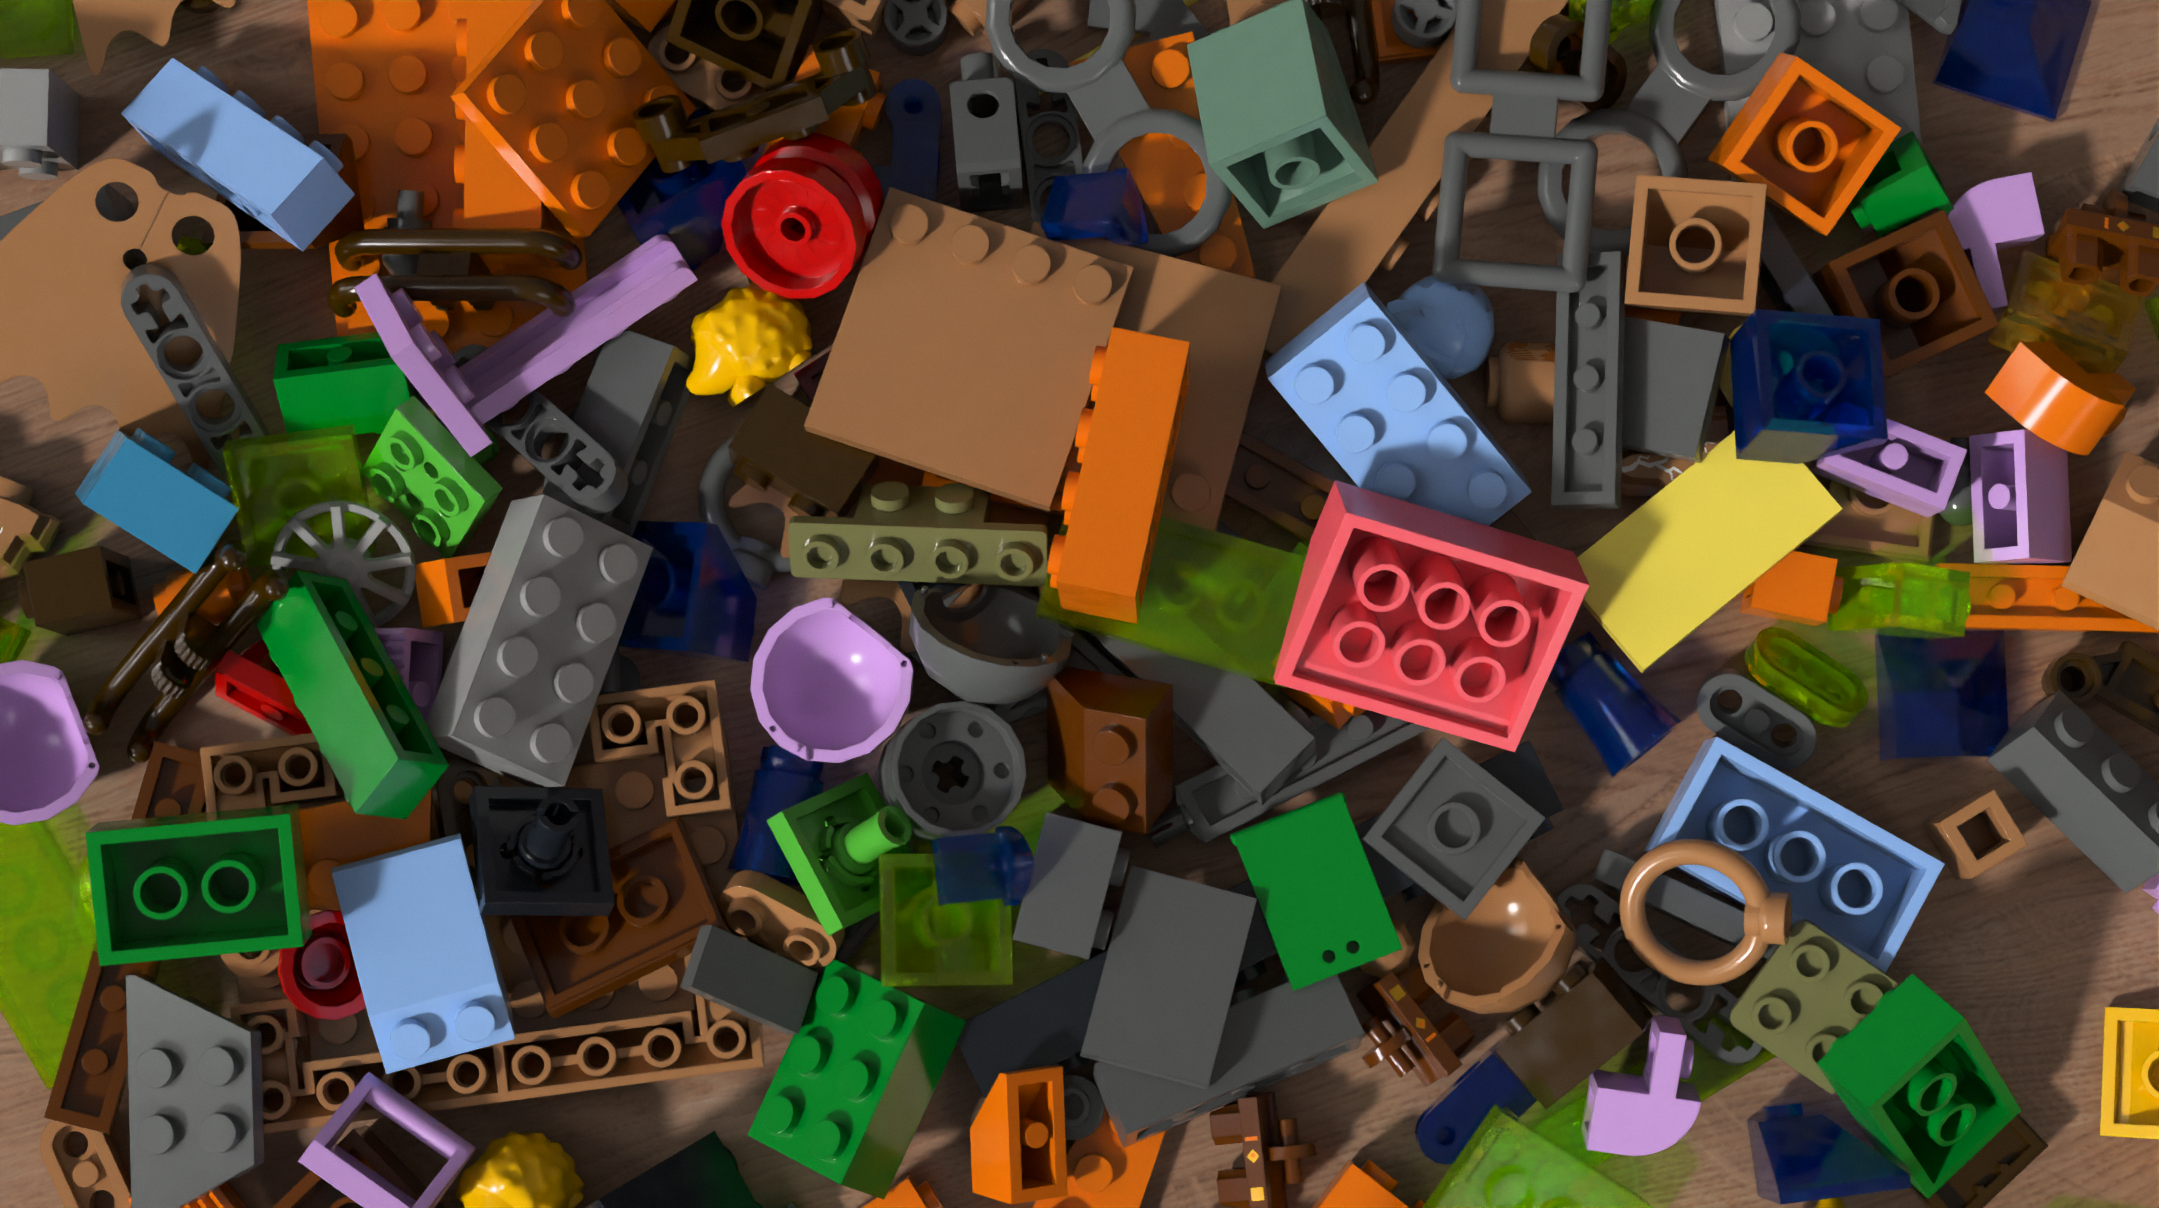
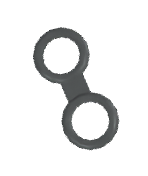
M987 0L985 29L995 57L1014 79L1040 92L1067 93L1094 139L1093 145L1083 163L1081 195L1091 223L1102 236L1112 242L1170 257L1194 251L1218 230L1231 204V190L1209 166L1201 121L1177 109L1151 108L1124 62V57L1135 37V1L1107 0L1110 7L1109 31L1101 48L1085 62L1068 68L1047 67L1031 59L1017 43L1011 25L1014 0ZM1149 133L1170 134L1187 142L1201 158L1207 176L1206 196L1197 215L1182 228L1166 234L1143 233L1127 225L1113 209L1107 191L1108 171L1117 152L1132 139Z
M1655 0L1650 10L1649 42L1658 65L1626 109L1600 108L1576 117L1556 134V138L1592 140L1605 134L1626 135L1643 142L1657 157L1662 170V176L1688 178V167L1680 145L1712 101H1739L1751 96L1779 53L1795 54L1800 43L1801 12L1796 0H1768L1775 17V36L1769 49L1751 68L1733 75L1711 74L1694 67L1680 52L1675 39V18L1684 0ZM1540 162L1538 166L1537 196L1547 223L1564 240L1568 205L1563 194V176L1568 164ZM1631 226L1622 230H1599L1591 227L1589 253L1621 251L1624 256L1629 255Z

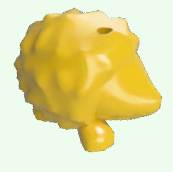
M754 282L745 287L732 288L721 302L709 310L696 315L693 320L690 340L695 346V360L693 370L686 379V387L695 395L723 394L729 390L727 400L732 407H735L768 386L769 383L771 384L812 357L810 350L813 344L811 340V324L805 315L802 303L795 298L789 299L763 290Z
M511 1131L502 1138L493 1139L481 1157L462 1172L458 1179L455 1197L462 1204L463 1208H574L584 1199L581 1193L584 1183L575 1172L574 1159L564 1151L561 1144L551 1142L543 1133L525 1132L519 1134Z

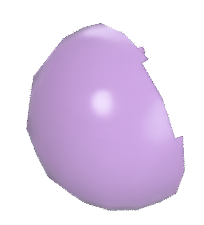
M821 598L794 607L768 629L753 658L750 692L759 722L780 747L807 761L842 763L874 752L898 731L912 703L915 669L912 660L865 621L835 599Z
M26 660L0 663V823L20 825L49 820L79 801L98 775L100 766L63 672L54 666Z

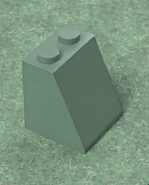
M1289 0L1276 4L1264 12L1229 27L1221 28L1211 35L1187 44L1209 166L1263 229L1379 182L1377 171L1329 31L1306 0Z

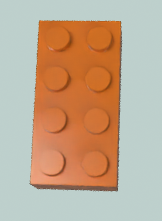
M1112 327L1108 347L1100 345L1095 347L1089 375V384L1093 385L1091 401H1095L1094 410L1082 408L1075 439V447H1079L1077 463H1082L1080 473L1069 471L1067 474L1061 503V510H1065L1064 525L1068 526L1066 536L1054 535L1047 567V573L1051 574L1050 587L1058 589L1061 609L1138 624L1191 379L1190 342Z

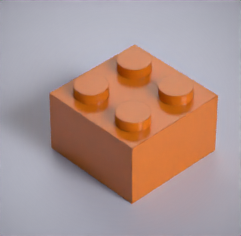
M1779 53L1707 160L1739 182L1767 184V201L1808 229L1828 236L1899 133L1901 127L1798 56Z

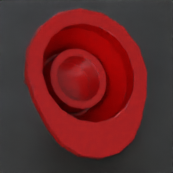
M322 910L311 914L312 935L303 947L280 949L278 974L283 992L296 1009L316 1019L339 1020L356 1014L365 1009L366 1005L342 912Z

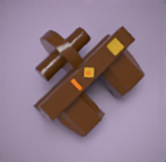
M2110 190L2102 206L2083 203L2081 209L2070 207L2066 209L2058 230L2054 234H2050L2046 239V256L2059 258L2063 282L2083 286L2095 283L2101 275L2103 267L2120 270L2119 288L2124 293L2147 297L2153 293L2159 284V225L2146 222V215L2128 212L2129 202L2127 193Z
M1418 963L1395 975L1392 971L1368 984L1356 996L1372 1016V1018L1361 1025L1375 1044L1362 1057L1363 1061L1369 1068H1372L1386 1059L1399 1077L1413 1070L1425 1087L1441 1077L1444 1076L1445 1078L1451 1075L1463 1065L1458 1057L1472 1042L1474 1033L1461 1016L1454 1012L1445 1015L1432 1025L1419 1005L1436 991L1425 982L1421 965Z
M1275 1092L1259 1093L1238 1098V1103L1211 1111L1209 1115L1211 1135L1215 1145L1243 1143L1245 1167L1218 1171L1217 1188L1220 1205L1238 1208H1288L1285 1184L1304 1182L1301 1158L1319 1155L1318 1141L1299 1142L1297 1118L1278 1119Z

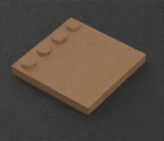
M890 187L806 418L805 430L1051 512L1075 443L1082 408H1087L1091 398L1093 385L1089 384V375L1096 345L1108 347L1111 328L1116 326L1134 274V267Z
M1034 221L1031 234L1134 267V274L1118 317L1116 328L1190 342L1191 379L1160 521L1215 536L1282 286ZM1090 398L1087 408L1094 410L1095 401H1091ZM1075 443L1057 492L1060 495H1063L1068 472L1080 473L1082 463H1077L1079 447H1075Z

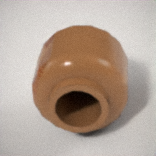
M1510 341L1501 345L1496 357H1487L1484 378L1485 406L1495 407V413L1501 421L1514 424H1553L1555 344Z

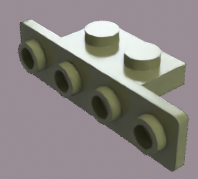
M885 481L876 485L863 484L854 518L791 517L788 525L791 574L799 578L1045 586L1049 578L1047 573L1049 560L1048 528L1042 524L989 523L991 493L978 488H971L965 484L950 483L940 487L907 486L898 481Z

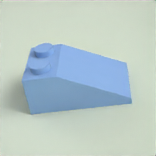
M460 833L331 868L368 1017L386 1074L515 1039L512 1006L485 915H480L478 891Z

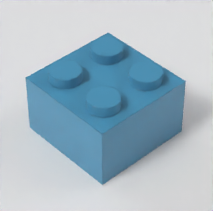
M138 427L132 437L117 429L75 494L90 509L196 574L239 510L235 504L226 498L232 487L194 462L187 472L172 464L171 461L176 452Z

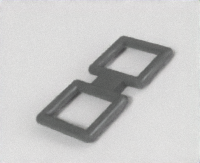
M1458 0L1450 77L1451 86L1459 93L1493 95L1490 133L1453 131L1445 138L1432 268L1433 276L1441 283L1569 293L1579 292L1585 287L1587 281L1598 148L1590 140L1556 138L1559 100L1594 102L1602 97L1605 86L1612 0L1586 1L1580 75L1477 68L1483 0ZM1469 157L1571 164L1562 266L1459 258Z

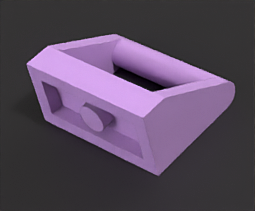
M368 1072L316 1135L298 1162L363 1208H435L470 1159L476 1147ZM365 1102L448 1160L417 1201L336 1144Z

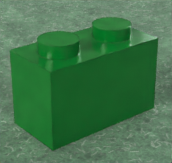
M378 332L277 344L273 381L289 443L309 440L321 443L332 441L341 436L372 432L382 434L398 406L412 396L419 400L418 390L391 358Z

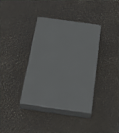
M1131 865L1082 1046L1081 1057L1207 1090L1257 898Z

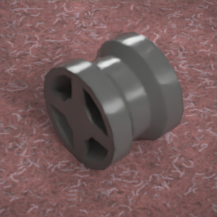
M888 0L885 5L884 21L890 42L897 50L909 56H923L934 52L942 45L948 32L947 9L944 0ZM923 27L925 30H927V32H925L923 29L919 31H912L911 34H909V32L912 29H918Z
M1395 0L1391 15V24L1395 35L1402 43L1414 49L1426 50L1438 46L1447 39L1454 25L1458 1ZM1407 9L1414 12V15H1415L1416 18L1418 19L1417 21H1416V19L1413 17V13L1407 11Z

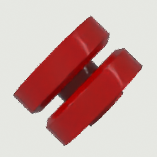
M811 133L806 137L796 140H786L783 138L770 145L727 198L721 223L726 249L740 271L763 290L789 299L816 298L836 289L868 248L884 205L882 187L867 160L843 141L820 133Z

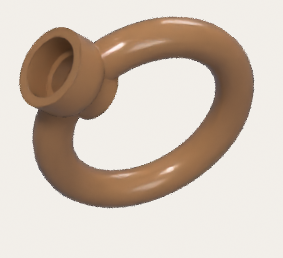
M1679 839L1655 847L1633 865L1621 889L1619 912L1626 939L1634 952L1646 965L1662 976L1676 982L1696 986H1709L1731 981L1746 973L1762 958L1769 944H1788L1792 925V897L1788 892H1770L1760 872L1737 851L1709 840ZM1682 865H1701L1715 869L1733 881L1746 901L1744 910L1745 935L1741 942L1731 952L1718 958L1707 960L1683 957L1666 948L1653 934L1645 914V901L1648 891L1653 882L1662 873Z

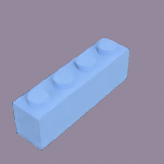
M172 57L121 114L155 151L295 247L304 251L355 195L338 175L339 171L344 167L342 162L329 149L316 140L308 147L304 145L305 139L282 117L275 115L270 122L266 120L267 114L244 92L238 90L233 96H230L229 88L206 67L200 66L194 72Z

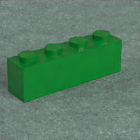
M296 571L289 580L290 586L287 596L281 601H273L256 623V626L269 649L272 661L278 666L294 696L295 705L303 713L319 744L320 752L330 764L344 791V797L354 812L368 816L407 819L449 767V764L347 579Z

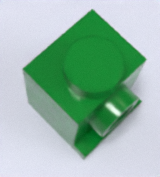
M1913 131L1890 144L1848 205L1860 228L1863 230L1873 225L1880 237L1898 227L1910 225L1922 214L1935 207H1938L1940 211L1945 210V213L1954 209L1940 175Z

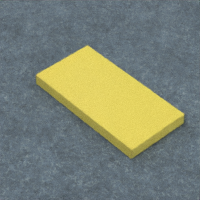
M1758 411L1702 457L1701 463L1695 462L1577 557L1589 582V587L1582 603L1638 670L1643 673L1839 515L1843 508Z

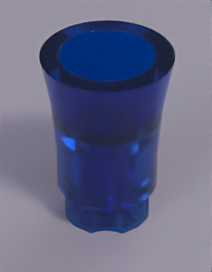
M1590 632L1581 635L1559 653L1547 679L1555 688H1558L1554 694L1573 715L1595 746L1612 778L1630 767L1682 722V720L1656 700L1626 670L1609 648L1603 651L1600 643Z
M763 746L760 769L754 771L748 806L739 838L726 869L728 872L736 874L745 870L757 871L785 885L801 886L767 820L779 812L823 792L824 782L820 781L824 762L807 761L780 746Z

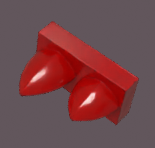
M264 640L252 644L239 655L228 649L215 669V696L292 736L313 733L303 713L295 705L294 696L278 666L272 661Z

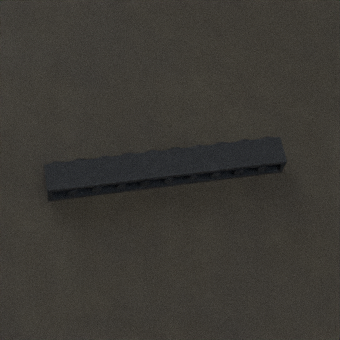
M1529 740L1519 744L1515 752L1507 750L1479 764V766L1545 817V820L1528 841L1555 828L1549 817L1564 810ZM1380 813L1356 825L1355 829L1383 900L1401 892L1405 902L1427 891L1361 840L1382 814ZM1249 879L1227 890L1256 898ZM1258 900L1254 908L1234 988L1266 973L1268 970L1263 960L1278 953ZM1108 950L966 1020L957 1043L985 1099L1001 1072L1056 1064L1063 1066L1064 1074L1092 1060L1081 1057V1050Z

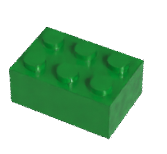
M299 804L99 822L85 833L99 966L303 947L312 935Z
M833 959L824 968L809 1001L799 1034L793 1035L747 1135L842 1186L885 1199L966 1020L874 975Z
M1913 973L1897 988L1886 992L1877 1002L1875 1009L1849 1033L1838 1037L1830 1046L1828 1053L1817 1062V1065L1876 1152L1928 1199L2022 1111L1965 1017Z

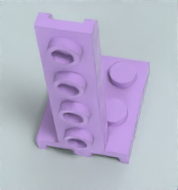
M665 234L656 235L572 291L571 294L576 304L572 314L560 317L547 308L459 368L454 365L457 361L437 331L433 330L429 333L421 323L424 321L423 316L403 288L392 294L376 273L354 288L391 358L470 457H472L492 443L483 426L484 423L499 413L514 407L520 399L554 376L566 372L582 357L606 341L622 334L627 327L661 304L673 300L683 289L698 279L671 238Z

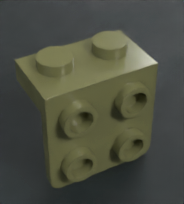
M1801 919L1792 925L1788 944L1778 945L1732 1007L1730 1020L1732 1025L1740 1032L1834 1095L1836 1091L1817 1065V1062L1828 1053L1830 1046L1838 1037L1849 1033L1875 1009L1879 999L1889 990L1897 988L1905 978L1903 974L1889 966L1885 973L1810 920Z

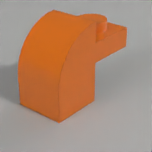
M2020 342L1984 393L2017 422L2040 438L2066 451L2088 456L2101 437L2113 432L2123 421L2127 412L2124 406L2136 391V388L2119 373H2087L2053 342Z

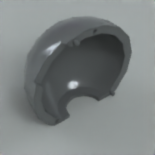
M984 585L980 595L972 603L962 608L946 607L943 603V591L941 588L928 589L927 586H922V589L917 590L913 595L909 635L929 677L966 702L1009 704L1027 699L1047 687L1063 670L1070 656L1072 638L1075 633L1065 616L1045 603L1042 598L1017 586Z

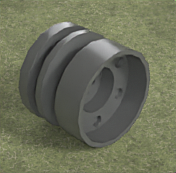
M966 701L937 704L899 727L898 731L883 747L876 770L877 789L885 806L892 805L898 807L906 814L912 827V839L935 846L963 843L1002 823L1020 801L1026 779L1024 749L1012 727L991 709ZM949 763L954 767L951 777L959 784L958 786L953 785L942 792L937 788L939 776L933 773L932 769H938Z

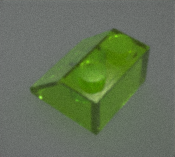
M1010 853L879 855L882 987L929 990L996 989L1013 984Z

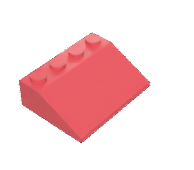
M1335 480L1310 540L1273 678L1275 684L1515 752L1588 590L1589 582L1573 551Z

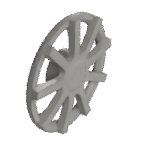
M327 501L311 505L299 511L281 529L271 555L270 565H272V568L283 570L286 574V567L314 571L320 575L347 579L373 628H379V626L395 618L406 607L415 586L416 562L412 548L405 535L396 524L382 513L355 502ZM331 511L334 540L326 544L306 524V520L315 515ZM344 511L361 514L374 520L373 524L359 541L346 537ZM385 528L393 536L401 552L372 558L368 547ZM295 532L319 556L310 558L286 553V546L292 533ZM405 566V579L402 589L390 586L374 578L371 574V571ZM362 588H367L393 602L384 610L374 614L362 593Z

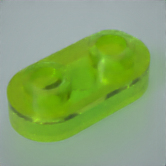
M1778 627L1765 628L1759 632L1745 651L1744 659L1747 669L1760 684L1809 714L1813 720L1820 724L1838 728L1846 727L1853 722L1867 704V690L1854 672L1788 630Z

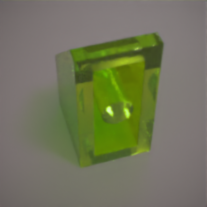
M1907 562L1836 568L1835 576L1843 577L1844 580L1843 593L1837 613L1835 615L1829 614L1827 631L1927 639L1965 636L1966 620L1971 609V599L1968 593L1970 572Z

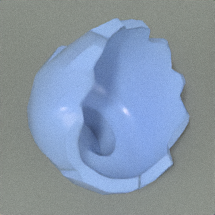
M1429 276L1414 283L1398 299L1389 302L1387 305L1389 312L1445 379H1456L1476 370L1490 353L1495 337L1494 311L1489 298L1477 285L1441 283L1434 276Z

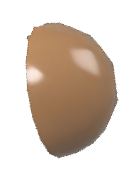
M1515 857L1466 920H1462L1445 905L1436 900L1421 930L1418 959L1425 982L1446 1002L1478 1014L1516 1012L1545 998L1566 974L1576 945V932L1568 916L1540 878L1522 858Z

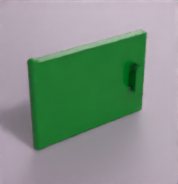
M1343 792L1330 795L1230 835L1231 842L1238 849L1293 991L1403 949L1347 809V800Z

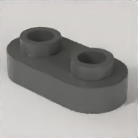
M1737 668L1716 670L1702 682L1698 692L1697 710L1700 719L1711 731L1774 769L1790 770L1797 768L1807 762L1812 756L1816 747L1817 730L1812 716L1802 706L1749 673ZM1732 689L1741 695L1742 702L1734 708H1727L1720 704L1718 695L1724 690ZM1786 723L1793 726L1797 734L1792 740L1782 742L1773 736L1772 730L1775 726Z

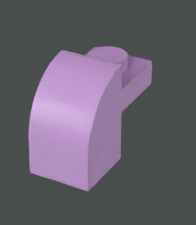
M2032 172L1980 183L1953 202L1954 209L1946 213L1994 314L2008 306L1997 251L2030 245L2045 234Z
M1653 1014L1642 1076L1596 1070L1590 1075L1581 1126L1587 1150L1629 1156L1654 1154L1678 1142L1692 1127L1702 1102L1694 1083L1679 1081V1078L1689 1079L1694 1057L1693 1040L1686 1039V1034L1679 1018Z

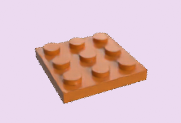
M534 0L450 96L575 240L589 237L656 157L651 144L642 141L632 117L633 112L644 103L665 95H678L688 117L696 109L605 0Z

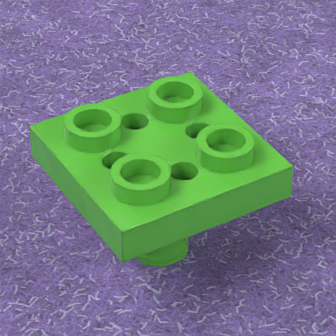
M412 396L395 409L361 472L369 479L377 495L391 502L413 525L417 536L425 544L434 547L444 558L455 557L466 549L503 489L482 467L483 464L493 460L499 453L498 443L493 434L484 426L492 443L470 457L458 440L445 429L415 396Z
M868 772L787 808L767 820L827 936L873 915L928 886L905 844L912 835L909 818L898 807L892 805L885 806ZM819 860L822 861L823 866L826 868V872L822 868Z

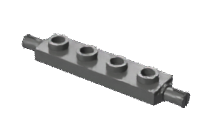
M1365 710L1359 716L1352 715L1342 728L1338 730L1319 716L1314 715L1310 719L1314 723L1315 728L1310 734L1315 737L1316 752L1263 806L1218 764L1175 786L1177 807L1160 815L1147 833L1149 834L1171 823L1172 826L1150 837L1155 848L1188 830L1204 844L1429 728Z

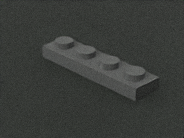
M1621 251L1589 253L1585 287L1576 293L1557 292L1551 505L1557 510L1621 509L1625 341L1624 301L1626 290V257ZM1558 254L1557 266H1562L1563 254Z

